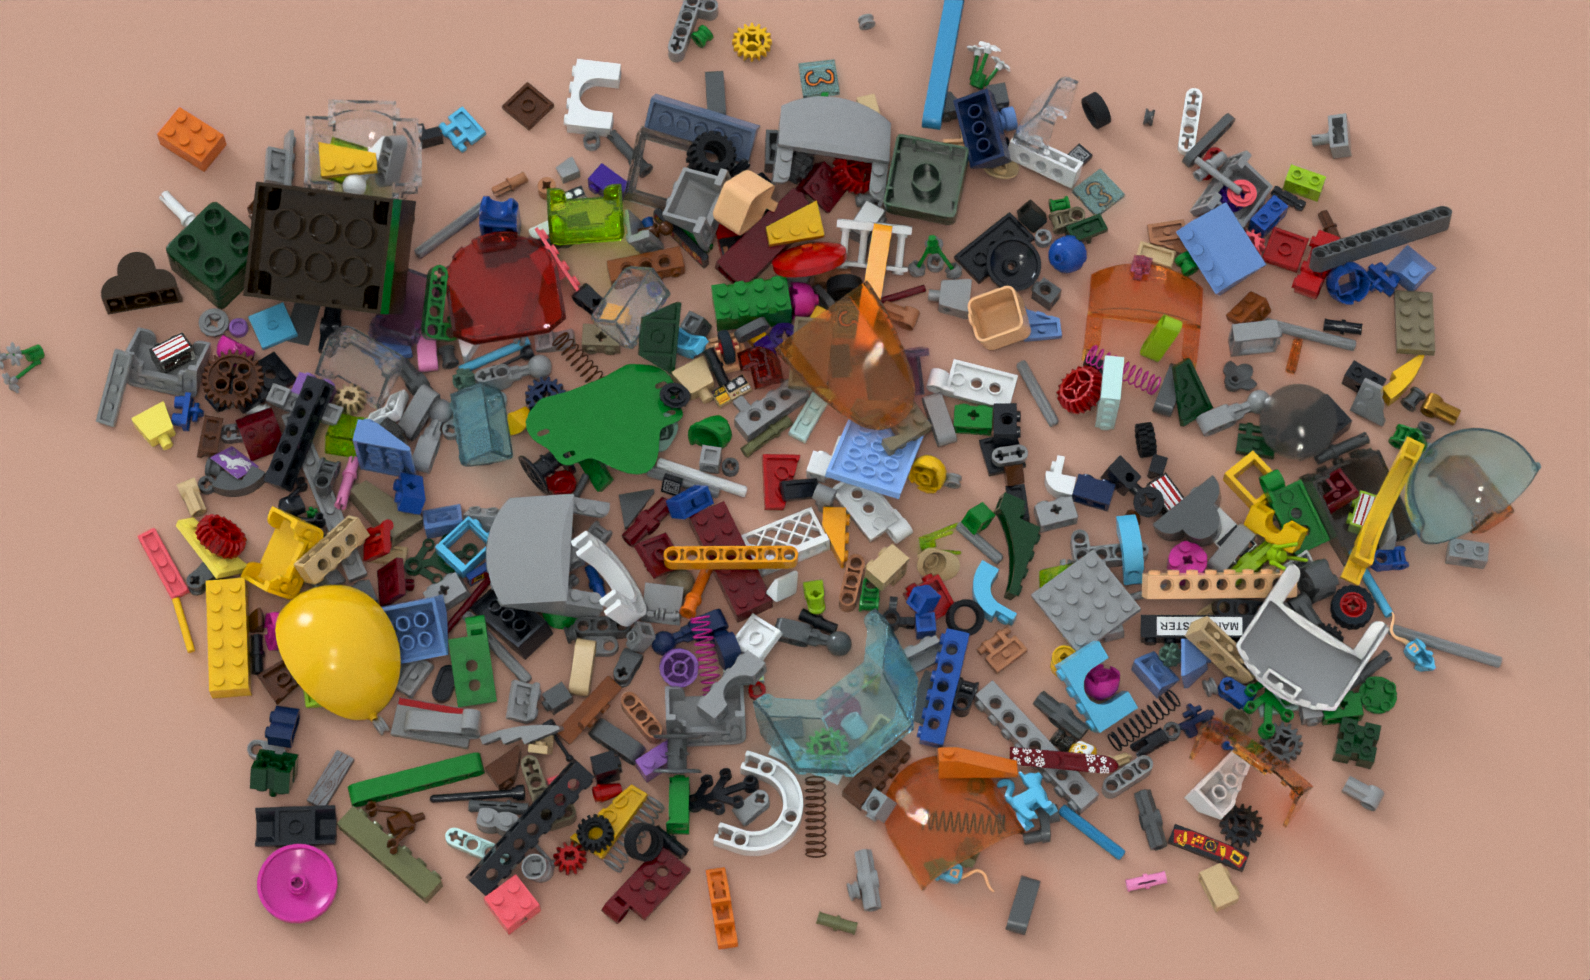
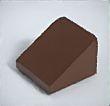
M1022 463L1003 466L1006 486L1025 483Z
M261 607L255 609L249 615L250 633L265 631L264 613Z

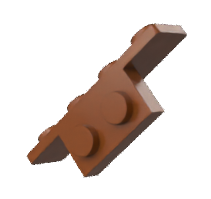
M607 676L561 725L564 730L557 734L570 745L586 727L590 729L597 722L595 717L600 712L604 714L610 708L609 702L621 691L622 687L610 676Z

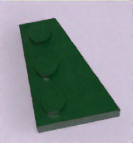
M1185 358L1172 367L1180 426L1183 427L1194 421L1199 415L1213 408L1190 358Z

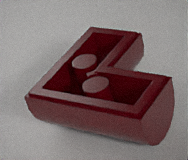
M1338 468L1324 477V480L1332 490L1317 499V502L1328 517L1359 497L1360 494L1341 468Z

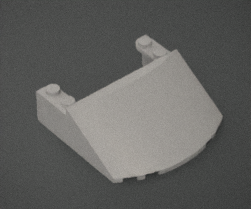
M807 97L781 106L771 183L776 187V183L783 184L789 180L793 151L872 163L869 193L873 198L878 199L877 206L881 207L885 195L888 164L890 161L891 123L878 112L865 105L837 97Z
M574 494L509 498L493 521L486 545L487 573H489L491 589H494L500 606L574 618L599 616L603 611V606L599 602L602 597L599 593L568 589L573 514L597 518L605 517L610 510V503L574 497Z
M1290 562L1237 642L1236 647L1249 671L1273 694L1292 704L1305 708L1336 711L1390 630V627L1381 621L1373 622L1354 649L1283 604L1300 578L1299 568Z

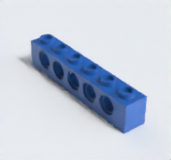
M947 628L946 633L941 634L939 645L943 646L941 652L937 651L935 663L938 666L936 671H932L930 679L931 682H934L933 687L927 691L926 700L929 703L928 707H924L921 719L925 720L923 726H919L917 737L920 738L919 744L940 748L944 745L970 633ZM953 647L957 650V653L950 655L946 650ZM944 666H950L952 668V672L944 673L942 671V668ZM944 684L948 687V690L941 692L937 687ZM941 703L944 708L937 711L933 708V705ZM935 721L939 724V727L931 729L928 724Z

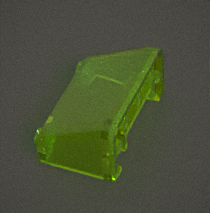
M611 184L606 186L603 191L604 197L566 199L565 191L560 188H547V215L550 241L555 245L621 240L625 234L622 185Z

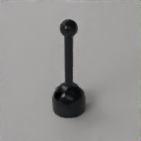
M530 344L521 349L520 355L501 364L508 365L521 358L526 361L530 360L535 356Z
M549 719L542 725H556L553 719ZM553 734L555 741L566 756V761L570 762L573 756L569 755L557 735Z

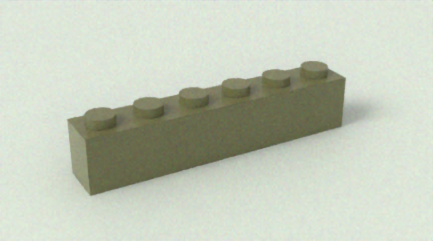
M352 806L338 821V828L419 898L428 903L443 887L442 877L434 870L430 872L426 868L427 864L422 859L418 858L416 860L411 855V850L405 845L402 847L399 845L398 852L393 855L390 854L387 842L391 838L395 839V837L391 833L386 834L383 832V827L377 821H370L367 818L368 814L363 809L359 808L357 810Z

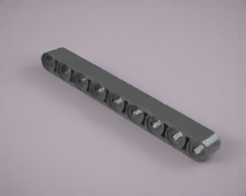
M1439 206L1315 247L1311 253L1309 268L1314 272H1323L1344 265L1347 262H1353L1446 231L1450 226L1452 210L1446 206Z

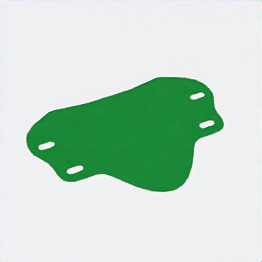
M627 364L596 381L568 392L540 399L527 416L526 429L534 441L547 448L557 461L563 465H573L585 459H595L619 471L638 475L647 473L653 468L659 452L660 431L664 427L680 421L683 417L682 409L673 408L672 410L675 411L674 415L669 417L663 416L671 408L669 406L664 407V403L660 401L661 388L657 389L655 385L660 382L674 383L664 370L652 365ZM544 429H548L550 431L548 434L543 436L537 435L539 431H542ZM569 451L575 452L574 456L569 458L563 457V454Z

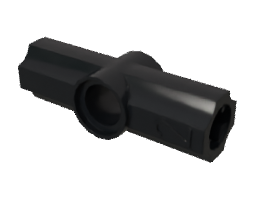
M325 307L324 317L321 318L320 322L321 336L318 352L323 355L331 356L335 354L337 338L341 333L342 309Z

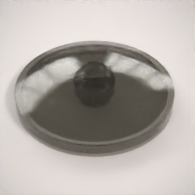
M1292 384L1276 390L1265 401L1260 413V430L1264 441L1274 452L1289 459H1307L1318 455L1329 446L1337 428V415L1331 400L1319 389L1305 384Z

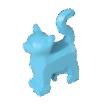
M1020 771L1019 775L1023 784L1028 788L1025 792L1012 797L1015 786L1014 782L1010 779L1000 780L997 787L1007 786L1004 795L1005 800L1016 812L1018 821L1027 832L1035 827L1033 822L1029 820L1039 818L1034 812L1037 808L1041 807L1050 816L1058 810L1054 803L1048 801L1047 793L1041 786L1042 774L1030 772L1024 775Z

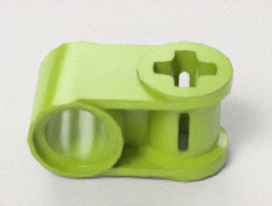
M822 579L803 582L804 597L807 602L808 611L812 614L823 613L825 611Z

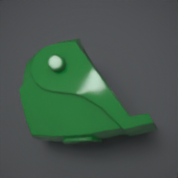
M720 415L710 416L696 422L688 430L690 445H707L723 449L732 438V431L728 420Z

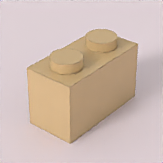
M1221 863L1199 872L1197 878L1215 913L1238 902V896H1240L1236 885H1232L1230 873L1226 867L1223 868Z

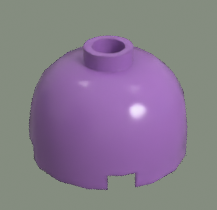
M682 648L671 649L660 660V675L670 686L686 687L697 678L699 664L695 655L690 651Z

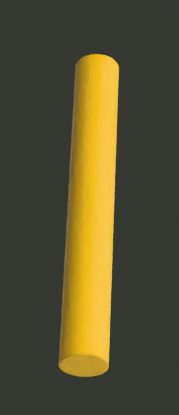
M177 597L172 599L187 652L192 653L195 651L180 598Z

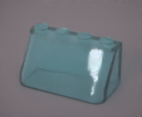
M479 382L450 394V404L454 416L453 424L456 429V442L458 444L461 465L471 467L511 459L513 451L502 392L496 387Z

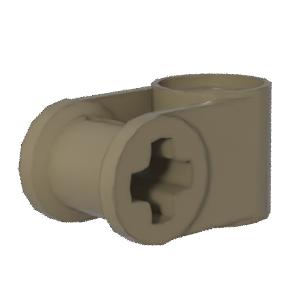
M1076 206L1050 213L1048 217L1054 227L1053 233L1057 235L1065 233L1066 226L1084 220V209ZM1079 216L1081 219L1075 220L1073 217Z

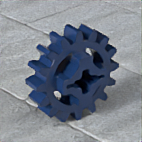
M540 377V382L533 380L534 386L528 385L529 391L525 392L527 397L525 401L531 411L540 399L545 398L547 392V397L557 393H564L566 390H562L563 384H558L557 379H554L552 382L550 377H547L545 381Z

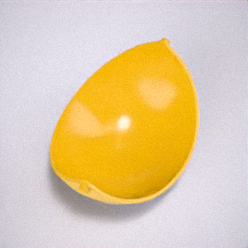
M323 585L299 593L280 611L275 628L277 645L289 672L312 699L330 712L351 720L368 719L371 722L373 720L376 721L378 713L385 708L394 695L400 675V648L397 635L389 617L373 598L361 590L350 586Z

